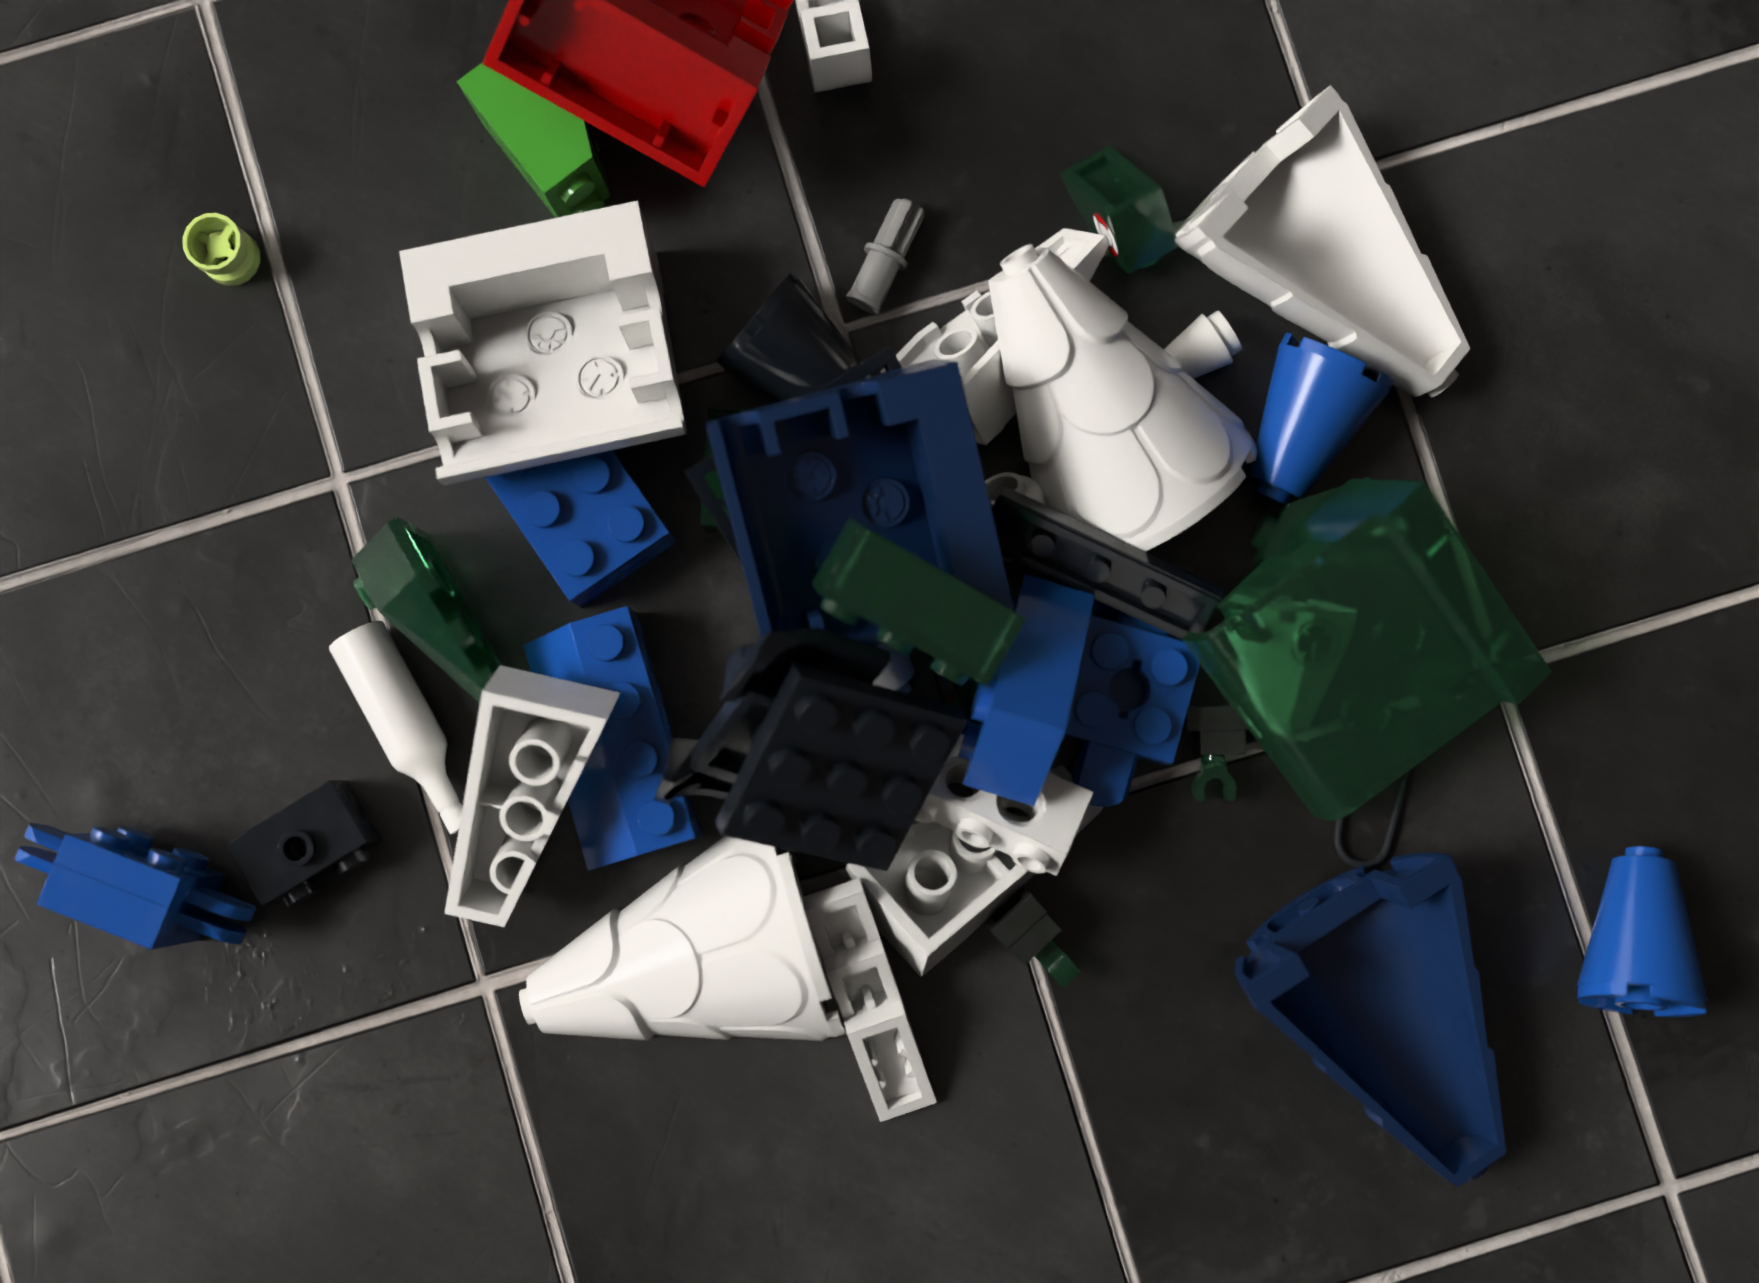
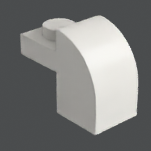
M795 0L814 93L871 82L870 49L859 0Z

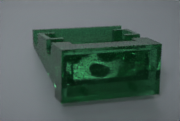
M1350 478L1297 529L1305 540L1301 547L1286 555L1270 554L1217 605L1225 617L1218 626L1205 633L1189 631L1182 638V641L1313 816L1323 820H1337L1351 814L1501 702L1519 705L1552 672L1424 481Z

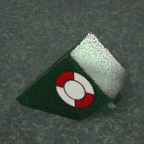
M1110 145L1060 172L1065 187L1092 233L1106 236L1109 246L1105 253L1128 275L1138 269L1153 265L1161 256L1179 247L1174 241L1176 238L1175 230L1162 188Z

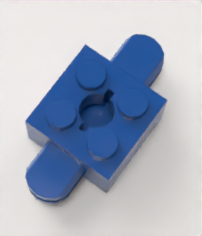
M1119 610L1115 622L1092 615L1090 617L1067 728L1063 736L1064 738L1081 742L1072 775V783L1092 791L1093 795L1089 804L1100 807L1119 804L1128 796L1138 759L1162 766L1173 764L1205 648L1173 639L1171 634Z
M30 823L24 834L25 838L58 853L31 846H20L15 855V861L49 874L36 905L151 950L196 942L200 934L225 943L242 944L247 930L234 922L211 914L210 911L235 920L251 921L257 909L250 903L219 892L225 874L207 868L209 858L178 847H174L172 853L152 846L155 839L152 835L130 827L119 826L116 832L94 826L91 833L70 834L52 826Z

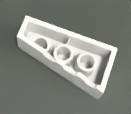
M502 665L499 666L481 695L444 914L505 927L620 692Z

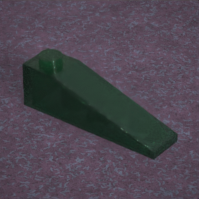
M396 517L387 522L351 560L360 576L353 580L354 587L368 609L372 611L377 608L390 623L480 704L483 689L501 663L429 533L400 517Z

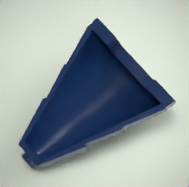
M1442 853L1400 855L1392 857L1390 860L1393 869L1385 871L1374 869L1368 873L1365 865L1319 884L1286 904L1269 917L1246 941L1251 953L1248 958L1242 956L1236 959L1235 975L1252 1006L1310 1055L1312 1062L1322 1072L1362 1103L1366 1115L1439 1176L1459 1187L1464 1182L1473 1181L1481 1177L1487 1171L1490 1164L1506 1154L1494 1050L1487 1046L1479 970L1474 966L1462 878L1457 873L1456 866L1450 855Z

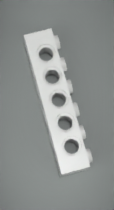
M961 734L915 820L922 823L934 821L954 830L956 835L969 845L978 848L990 846L1012 856V860L1018 866L1030 872H1048L1057 876L1093 792L1048 772L1035 806L972 787L970 788L975 795L971 797L956 796L948 789L947 785L963 783L969 760L958 757L964 737ZM1008 807L1019 808L1029 816L1030 821L1023 823L1015 822L1005 815L1003 809Z

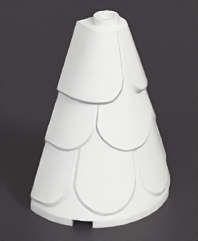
M1330 85L1276 130L1277 134L1266 141L1258 151H1253L1186 219L1175 234L1176 238L1174 241L1184 251L1199 259L1213 272L1271 306L1272 311L1327 341L1328 346L1367 363L1364 370L1379 377L1382 371L1394 380L1393 386L1413 397H1418L1425 393L1430 397H1434L1447 389L1456 380L1459 373L1455 370V367L1471 348L1428 256L1421 254L1390 185L1385 183L1347 103L1340 98L1336 90Z
M1029 244L1005 257L1000 262L1003 271L989 279L988 283L1005 382L1013 388L1024 460L1029 463L1031 479L1037 481L1044 492L1047 505L1136 548L1147 551L1186 530L1230 496L1246 478L1241 468L1244 461L1246 460L1248 464L1255 461L1257 456L1256 444L1251 434L1245 429L1243 421L1183 371L1181 363L1127 321L1128 314L1123 308L1050 249L1044 247L1034 249L1032 244Z
M727 836L721 838L687 865H679L623 910L616 908L611 910L527 976V988L519 991L522 1013L528 1025L537 1023L541 1032L549 1034L650 1040L654 1035L723 1040H730L733 1037L813 1041H823L828 1037H838L847 1034L841 1011L825 971L820 950L802 902V897L804 896L794 865L797 862L795 852Z

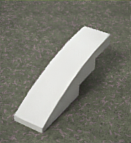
M860 878L802 897L804 910L823 958L825 971L841 1011L847 1036L880 1122L937 1103Z

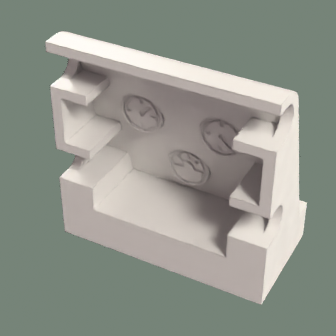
M638 201L399 251L410 320L419 334L425 356L417 358L429 432L435 438L441 453L443 466L435 469L437 479L443 486L687 434L657 253Z

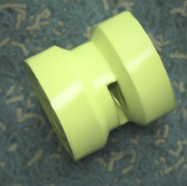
M205 213L194 218L186 227L182 237L183 250L187 259L218 283L227 286L243 284L255 275L260 265V250L256 241L225 215Z

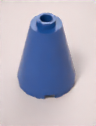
M1286 332L1278 347L1256 442L1257 456L1256 460L1251 463L1249 472L1250 476L1259 480L1254 491L1285 505L1288 504L1292 495L1304 499L1388 395L1394 380L1381 371L1377 381L1374 382L1372 376L1363 373L1367 363L1306 337L1302 338L1299 345L1293 334Z
M1646 846L1625 848V856L1612 859L1576 986L1577 999H1579L1580 1004L1599 1010L1632 1015L1633 1009L1654 1011V1016L1692 1017L1706 1013L1708 996L1677 864L1670 859L1664 858L1663 850Z

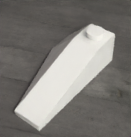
M1063 228L1038 247L1050 249L1090 282L1109 243L1105 235ZM975 291L961 301L965 308L963 313L940 329L934 322L930 323L919 331L899 351L896 357L902 367L932 359L958 362L976 443L987 445L1016 414L1013 388L1005 382L990 291L984 295ZM885 368L880 371L881 374L887 373Z
M1063 765L1049 770V773L1072 782V775ZM1088 804L1076 835L1102 811L1103 807ZM1008 807L1003 809L1005 815L1015 822L1023 823L1030 821L1029 816L1019 808ZM934 821L931 823L919 822L911 826L888 871L851 863L846 866V871L851 880L860 878L874 920L881 934L920 977L924 976L965 941L1036 874L1021 868L1012 860V856L990 846L978 848L967 844L956 835L954 830Z

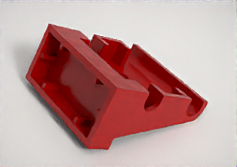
M509 0L482 64L705 187L760 86L771 58L770 54L778 41L788 16L787 11L793 0Z

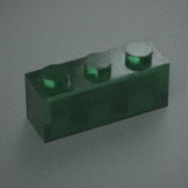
M850 517L812 582V586L818 593L825 596L820 605L821 608L851 625H854L858 617L861 616L881 627L876 638L907 656L911 654L914 647H917L935 657L931 668L961 686H964L969 677L988 686L1026 620L1007 606Z

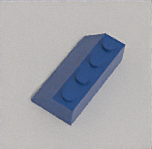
M628 606L568 623L523 645L532 673L620 692L568 798L588 871L702 837L691 795L678 797L670 804L654 800L662 780L667 749L671 738L674 737L637 612Z

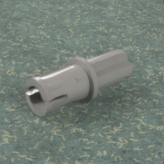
M896 199L893 201L874 242L866 243L864 247L867 257L851 290L846 295L847 301L852 305L871 314L877 315L880 313L883 301L898 270L903 271L908 265L904 258L924 218V210L908 199Z

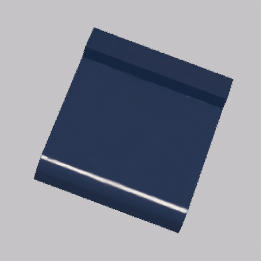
M932 359L705 423L760 636L775 631L821 628L877 646L898 640L897 634L907 629L933 626L937 630L1014 609L958 362Z

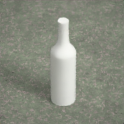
M383 621L370 622L349 631L335 640L329 646V650L387 758L398 772L415 779L423 786L436 810L440 812V817L450 835L458 832L463 806L459 803L460 800L446 774L445 758L448 744L446 736Z

